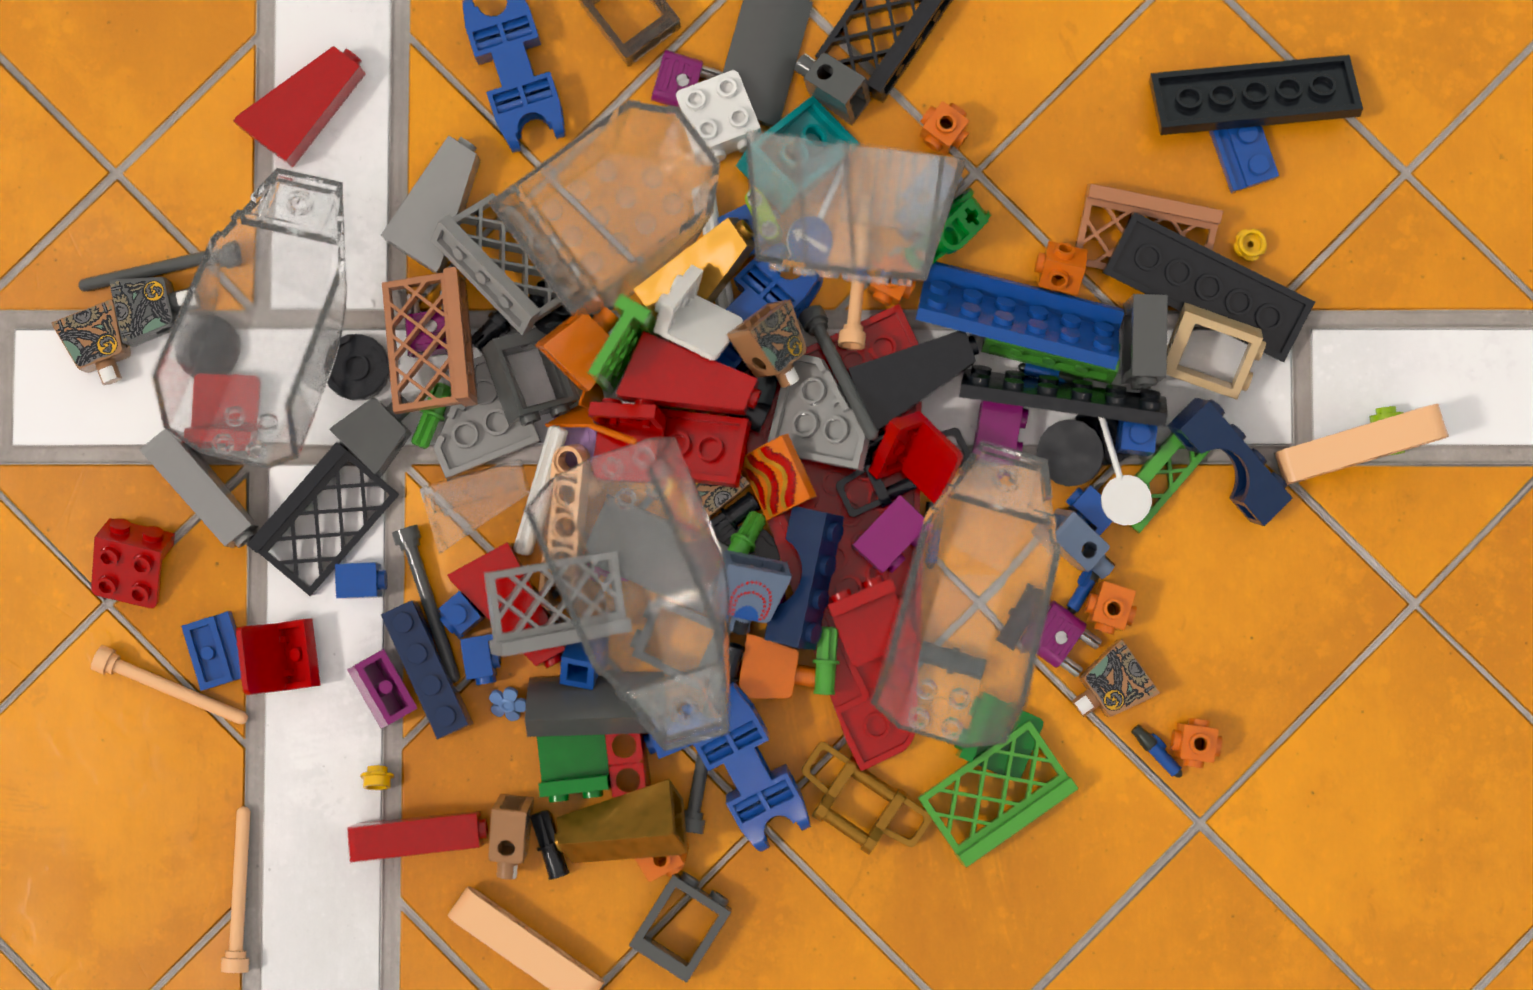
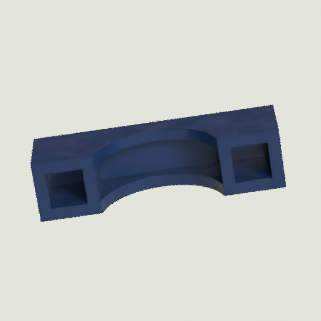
M1194 398L1167 427L1189 451L1202 454L1210 450L1220 449L1228 455L1235 470V484L1229 497L1230 500L1249 522L1265 526L1292 499L1291 495L1285 490L1287 487L1286 482L1275 472L1271 473L1264 465L1267 462L1265 457L1256 449H1250L1244 442L1245 434L1236 425L1229 424L1223 417L1225 411L1217 402L1212 399Z
M798 506L792 508L785 539L795 547L800 556L802 564L801 580L795 593L787 601L778 605L770 622L767 623L764 640L798 649L816 650L817 643L822 635L821 624L824 609L829 602L828 591L831 576L836 569L835 558L838 543L843 536L844 516Z
M411 600L381 614L436 738H444L474 724L459 691L455 688L442 664L433 641L431 629L419 602Z

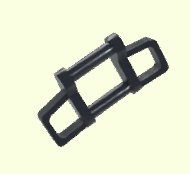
M951 428L942 431L946 437H954L961 449L963 459L959 468L968 465L972 461V455L958 428ZM885 431L879 433L875 440H870L863 471L856 470L836 484V490L848 515L852 518L880 505L882 508L892 504V499L918 488L908 477L885 488L881 478L876 479L868 471L873 461L870 453L875 451L880 445ZM866 473L878 499L858 509H854L844 491V486Z

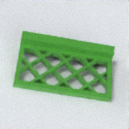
M623 294L619 295L614 304L621 318L588 371L601 389L610 395L613 394L624 376L643 331L659 338L661 337V335L654 332L656 319L652 312Z
M1028 720L976 756L972 763L967 762L917 798L954 851L955 856L967 868L1078 790V787L1072 778L1068 777L1034 725ZM1026 731L1029 732L1035 741L1032 756L1014 752L1016 738ZM1010 743L1009 751L1000 750ZM1039 748L1046 758L1038 757ZM994 753L1008 755L1005 775L986 772L988 759ZM1013 756L1032 759L1028 780L1010 776ZM1037 761L1050 763L1057 773L1055 777L1046 783L1033 781ZM982 763L981 771L973 769L974 767ZM967 772L980 774L977 795L958 791L960 778ZM985 776L1004 779L1000 799L982 796ZM1009 780L1027 783L1025 798L1021 801L1006 800ZM955 781L953 790L944 789ZM1032 785L1041 786L1031 793ZM939 792L952 794L949 814L936 812L928 799ZM957 795L976 798L973 818L954 815ZM981 800L999 803L998 815L991 822L978 820ZM1005 804L1013 805L1011 808L1003 812ZM940 817L948 818L947 827ZM953 819L972 822L969 837L959 844L951 835ZM977 824L985 825L981 829L976 831Z

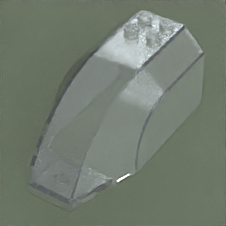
M276 168L253 192L251 201L242 210L237 209L231 216V222L221 232L217 231L210 238L152 373L163 427L199 453L267 469L299 458L337 356L345 319L347 279L343 182Z
M651 437L639 441L635 445L630 444L591 457L551 478L524 508V511L593 669L600 677L604 675L616 689L614 692L621 701H626L637 714L636 719L664 751L728 734L731 717L730 597L728 577L718 540L676 438Z
M981 440L961 466L951 484L948 483L939 499L927 511L903 583L871 704L898 728L963 748L1007 743L1027 702L1061 554L1060 544L1057 543L1055 527L1057 523L1056 516L1052 510L1051 499L1053 495L1048 460L1046 458Z

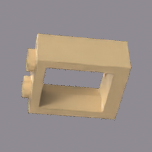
M1184 302L1167 344V375L1237 400L1241 390L1247 391L1253 377V372H1250L1253 361H1259L1265 350L1266 342L1262 341V330ZM1195 323L1249 342L1232 383L1178 365Z

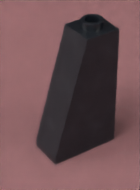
M956 331L848 369V373L878 431H881L893 418L902 416L970 368L976 362L975 355L979 354V350L973 335L967 336L966 332Z

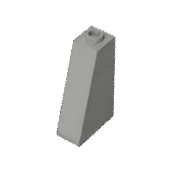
M449 135L381 234L386 242L435 274L443 273V269L447 267L449 259L431 241L432 235L439 220L447 215H450L452 218L465 210L480 164V159L475 153L477 148L462 137L456 141Z
M166 427L139 449L225 547L233 548L237 546L241 548L253 538L254 534L252 532L259 526L199 452L192 449V444L182 443V433Z

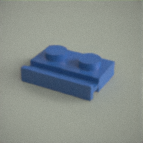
M1262 126L1209 131L1231 193L1279 177Z
M232 611L223 612L222 614L181 626L201 691L241 679L236 638L237 628Z

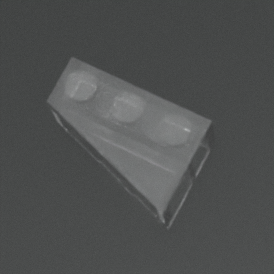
M521 458L428 484L420 488L439 554L529 494L530 487Z

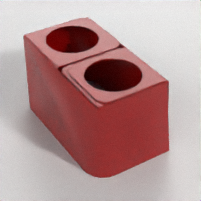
M645 733L628 734L636 742V750L628 758H620L612 750V742L620 734H605L608 765H612L609 767L612 798L630 793L621 791L616 784V776L624 768L634 769L639 774L640 784L636 790L651 785L647 746L643 737Z

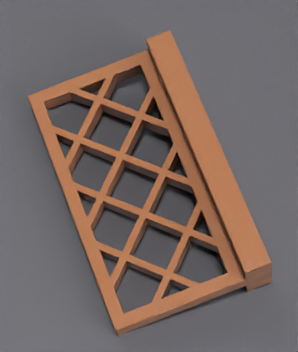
M1088 184L1075 247L1083 249V244L1095 237L1105 253L1094 261L1087 259L1086 266L1104 270L1107 263L1100 261L1107 256L1110 258L1114 248L1108 250L1099 233L1115 224L1122 234L1124 229L1119 220L1135 212L1145 217L1155 218L1154 222L1156 223L1162 220L1170 221L1177 233L1186 237L1184 234L1195 227L1209 229L1206 244L1203 246L1213 251L1218 224L1221 223L1223 210L1096 184ZM1092 206L1105 208L1112 221L1097 231L1089 220ZM1112 210L1121 211L1124 213L1116 217ZM1177 223L1189 225V227L1182 231ZM1087 225H1088V227H1089V229L1091 230L1092 234H1090L1089 236H1087V237L1085 238L1086 230H1087Z
M456 267L444 268L443 273L382 282L393 412L395 414H402L462 404L464 407L478 405L466 277ZM441 283L442 294L434 304L421 296L430 284ZM406 288L412 293V296L400 310L393 304L392 291ZM418 299L431 307L419 323L407 315ZM442 304L444 312L439 309ZM394 310L398 312L395 317H394ZM436 312L444 317L445 326L437 336L424 328ZM403 318H406L416 327L403 342L396 337L395 328ZM421 331L433 339L422 355L409 347ZM445 336H446L447 345H446L444 342H442V340L445 338ZM396 341H397L399 344H401V346H400L398 349H397V343H396ZM439 344L448 353V358L440 369L427 360ZM406 350L419 358L407 374L401 371L398 366V360ZM424 363L436 371V374L425 388L412 379ZM448 369L450 377L445 374ZM399 374L404 377V378L401 380V382H400ZM444 377L450 382L451 396L436 398L430 392L439 380ZM411 382L421 390V393L414 402L402 404L401 392ZM427 395L432 398L431 400H424Z

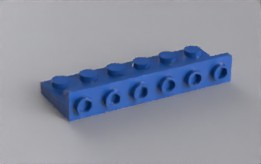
M935 262L926 270L915 320L1115 370L1119 360V329L1123 320L1124 309Z

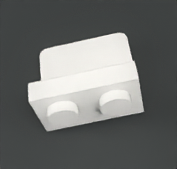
M735 70L683 88L676 93V99L692 137L700 165L706 162L708 164L721 162L727 157V154L738 150L739 152H745L749 144L762 135L760 125L740 75Z
M691 264L683 275L678 274L675 277L670 292L668 294L662 293L655 306V312L658 313L654 332L709 360H716L730 342L727 333L741 324L743 320L740 316L697 296L704 270Z

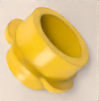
M1254 228L1251 230L1243 229L1236 235L1237 241L1234 243V250L1238 256H1243L1246 261H1255L1259 258V255H1263L1266 252L1267 242L1261 231ZM1248 242H1252V243H1253V247H1252V248H1249V247L1247 246V243H1248Z
M373 765L368 766L367 772L361 773L360 777L363 779L364 789L387 790L391 788V779L394 778V774L388 772L387 766Z

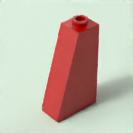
M332 46L238 114L233 122L293 168L366 75L359 65L362 60L347 48L341 52L335 46Z
M643 331L616 395L624 402L635 403V400H646L654 402L657 406L746 415L748 408L755 409L762 390L757 389L759 385L758 379L717 361L709 360L693 351Z
M506 542L447 576L490 620L484 573L523 565L512 545ZM523 574L515 575L519 580L523 576ZM507 577L495 579L497 594L506 600L516 584ZM529 578L525 585L537 593ZM521 589L511 605L525 614L535 598ZM498 601V605H499V609H500V607L502 606V604ZM540 603L530 619L540 626L546 624L550 615ZM509 609L500 619L502 633L513 631L521 619ZM526 623L523 629L530 628L531 626ZM566 645L523 654L535 666L544 664L547 669L561 662L562 653Z
M481 811L357 823L347 827L350 863L480 848L484 845L483 839H488L487 819H481Z

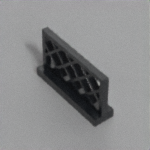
M853 0L815 55V58L817 60L821 54H828L835 45L847 43L849 58L838 61L846 66L851 65L852 70L856 71L855 63L874 59L876 69L869 80L866 81L872 97L883 103L953 0H899L895 2L886 0V4L867 8L866 0ZM920 3L918 8L915 9V4ZM861 4H863V9L858 10ZM911 5L913 15L909 21L894 24L892 9ZM888 11L891 25L871 29L869 15ZM865 16L868 31L849 35L847 25L850 20ZM902 30L899 36L897 37L896 31ZM844 31L845 36L839 37ZM893 32L894 43L889 49L876 51L873 37ZM870 38L872 53L853 57L850 42ZM884 57L879 64L878 58Z
M337 441L246 545L256 553H259L305 593L311 596L335 569V564H339L399 496V493L382 478L375 475L343 444ZM349 460L360 470V483L341 485L339 470ZM364 474L374 482L365 483ZM336 475V485H327ZM380 486L389 494V497L380 506L366 507L365 487ZM361 487L362 507L342 508L341 488ZM337 489L338 509L318 510L317 495L322 490ZM313 501L314 510L304 511ZM376 510L367 521V511ZM363 511L364 525L359 531L344 532L343 512ZM338 513L340 532L320 534L319 514ZM314 514L316 534L296 535L295 520L300 515ZM291 526V536H282ZM355 535L345 546L344 536ZM340 536L341 552L337 556L322 557L320 538ZM316 538L318 558L298 559L296 540ZM292 540L293 560H278L269 550L277 541ZM332 561L323 571L322 562ZM318 562L319 577L309 586L299 577L298 563ZM284 564H294V572Z

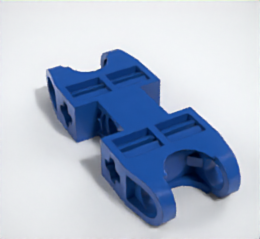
M463 0L465 28L478 65L494 60L502 87L487 91L486 93L495 121L513 153L522 151L519 139H522L521 131L523 126L531 120L538 119L545 122L550 129H553L556 139L565 137L563 109L550 72L534 76L526 52L527 49L542 45L526 1L507 0L506 8L501 14L487 16L479 10L478 6L475 7L473 0Z
M783 242L775 243L755 256L734 278L737 289L741 294L726 310L740 316L745 321L767 303L790 299L798 319L800 313L810 306L823 283V277L816 271L810 272L805 277L801 275L793 280L781 277V271L784 268L782 264L790 253L786 244ZM731 341L718 359L714 360L743 373L748 369L746 363L743 364L744 360Z
M733 682L725 686L731 704L729 705L730 710L728 714L723 718L710 719L702 712L698 713L693 704L684 707L683 712L692 743L707 770L710 771L721 764H724L737 787V789L726 794V805L741 832L758 851L762 852L770 848L764 829L767 821L772 817L785 816L793 823L797 822L802 831L811 827L802 792L787 764L772 771L768 767L758 746L769 740V731L753 702Z

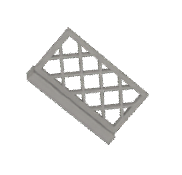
M494 193L452 218L450 215H447L439 220L432 235L431 241L521 335L530 331L537 321L581 293L583 289L579 281ZM491 207L500 216V221L483 218V210ZM464 223L476 226V236L467 234L459 225ZM482 227L499 230V240L482 237ZM506 232L517 234L522 239V245L506 242ZM482 246L499 249V259L490 258L482 250ZM505 251L522 254V264L505 261ZM528 255L539 257L545 263V268L528 265ZM505 270L522 273V283L513 282L505 274ZM528 274L545 277V288L528 285ZM551 279L563 281L569 289L567 291L551 289ZM528 294L545 297V305L538 308L528 298Z
M606 551L484 573L493 640H489L490 651L493 655L505 657L631 633L630 621L624 618L616 551ZM607 560L608 574L601 583L589 572L597 561ZM587 563L584 569L580 565H578ZM566 566H572L580 573L571 588L557 579ZM549 569H555L552 574L547 571ZM539 571L548 580L537 594L525 584L533 572ZM523 574L520 580L515 577V575ZM507 577L516 584L506 600L497 594L495 582L497 578ZM585 578L598 587L589 602L576 594ZM554 583L566 592L557 608L543 599ZM521 589L535 598L525 614L511 605ZM603 592L612 598L613 612L602 614L594 608ZM572 597L584 606L578 618L573 620L562 613ZM498 601L502 604V606L500 607V609H499ZM541 603L553 614L545 625L539 626L530 617ZM509 609L521 619L513 631L502 633L500 619ZM590 611L594 614V616L587 617ZM558 617L563 620L562 622L555 623ZM526 623L531 626L530 628L523 629Z

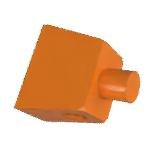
M604 307L593 319L585 312H576L539 340L535 346L580 390L590 391L596 382L588 371L609 337L608 332L617 324L619 318L607 307Z
M747 634L738 686L749 699L792 698L794 685L814 688L816 667L798 665V650L764 640V638L753 634Z

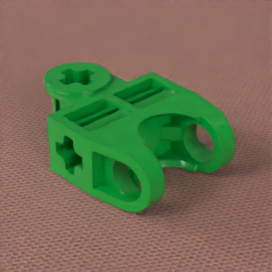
M972 188L967 189L954 198L939 216L929 221L906 244L904 255L908 264L913 269L922 271L934 264L943 255L952 254L961 249L989 221L991 213L988 210L984 211L973 197L974 191ZM915 247L920 248L924 253V262L919 261L915 256Z

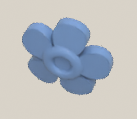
M506 687L503 693L500 690H493L489 696L490 701L493 703L491 712L498 717H502L505 713V717L510 721H516L520 718V712L525 711L526 700L524 698H517L518 691L512 687Z

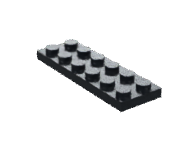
M1350 55L1151 73L1149 80L1160 135L1361 117L1363 110Z
M1132 212L1102 272L1144 294L1168 295V306L1180 312L1185 302L1261 329L1262 341L1266 342L1263 353L1281 362H1285L1315 304V301L1135 212ZM1235 338V339H1237V340H1239V341H1241V342H1243V343H1245V344H1247V345H1248V343H1249V342H1247V341H1244V340Z
M973 365L971 369L965 370L959 394L961 398L1166 427L1168 415L1166 397L1161 396V393L1155 390L1142 389L1140 393L1127 391V388L1121 385L1109 384L1106 388L1094 387L1090 381L1078 379L1073 380L1072 383L1059 382L1058 377L1052 375H1039V378L1025 377L1024 372L1017 370H1006L1005 374L991 372L992 369L990 367Z

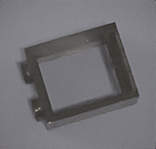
M579 0L581 7L628 67L681 28L680 18L666 0H649L661 17L623 44L594 5L600 0Z

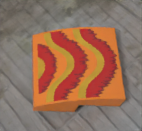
M789 434L781 435L745 455L743 470L767 521L817 496Z

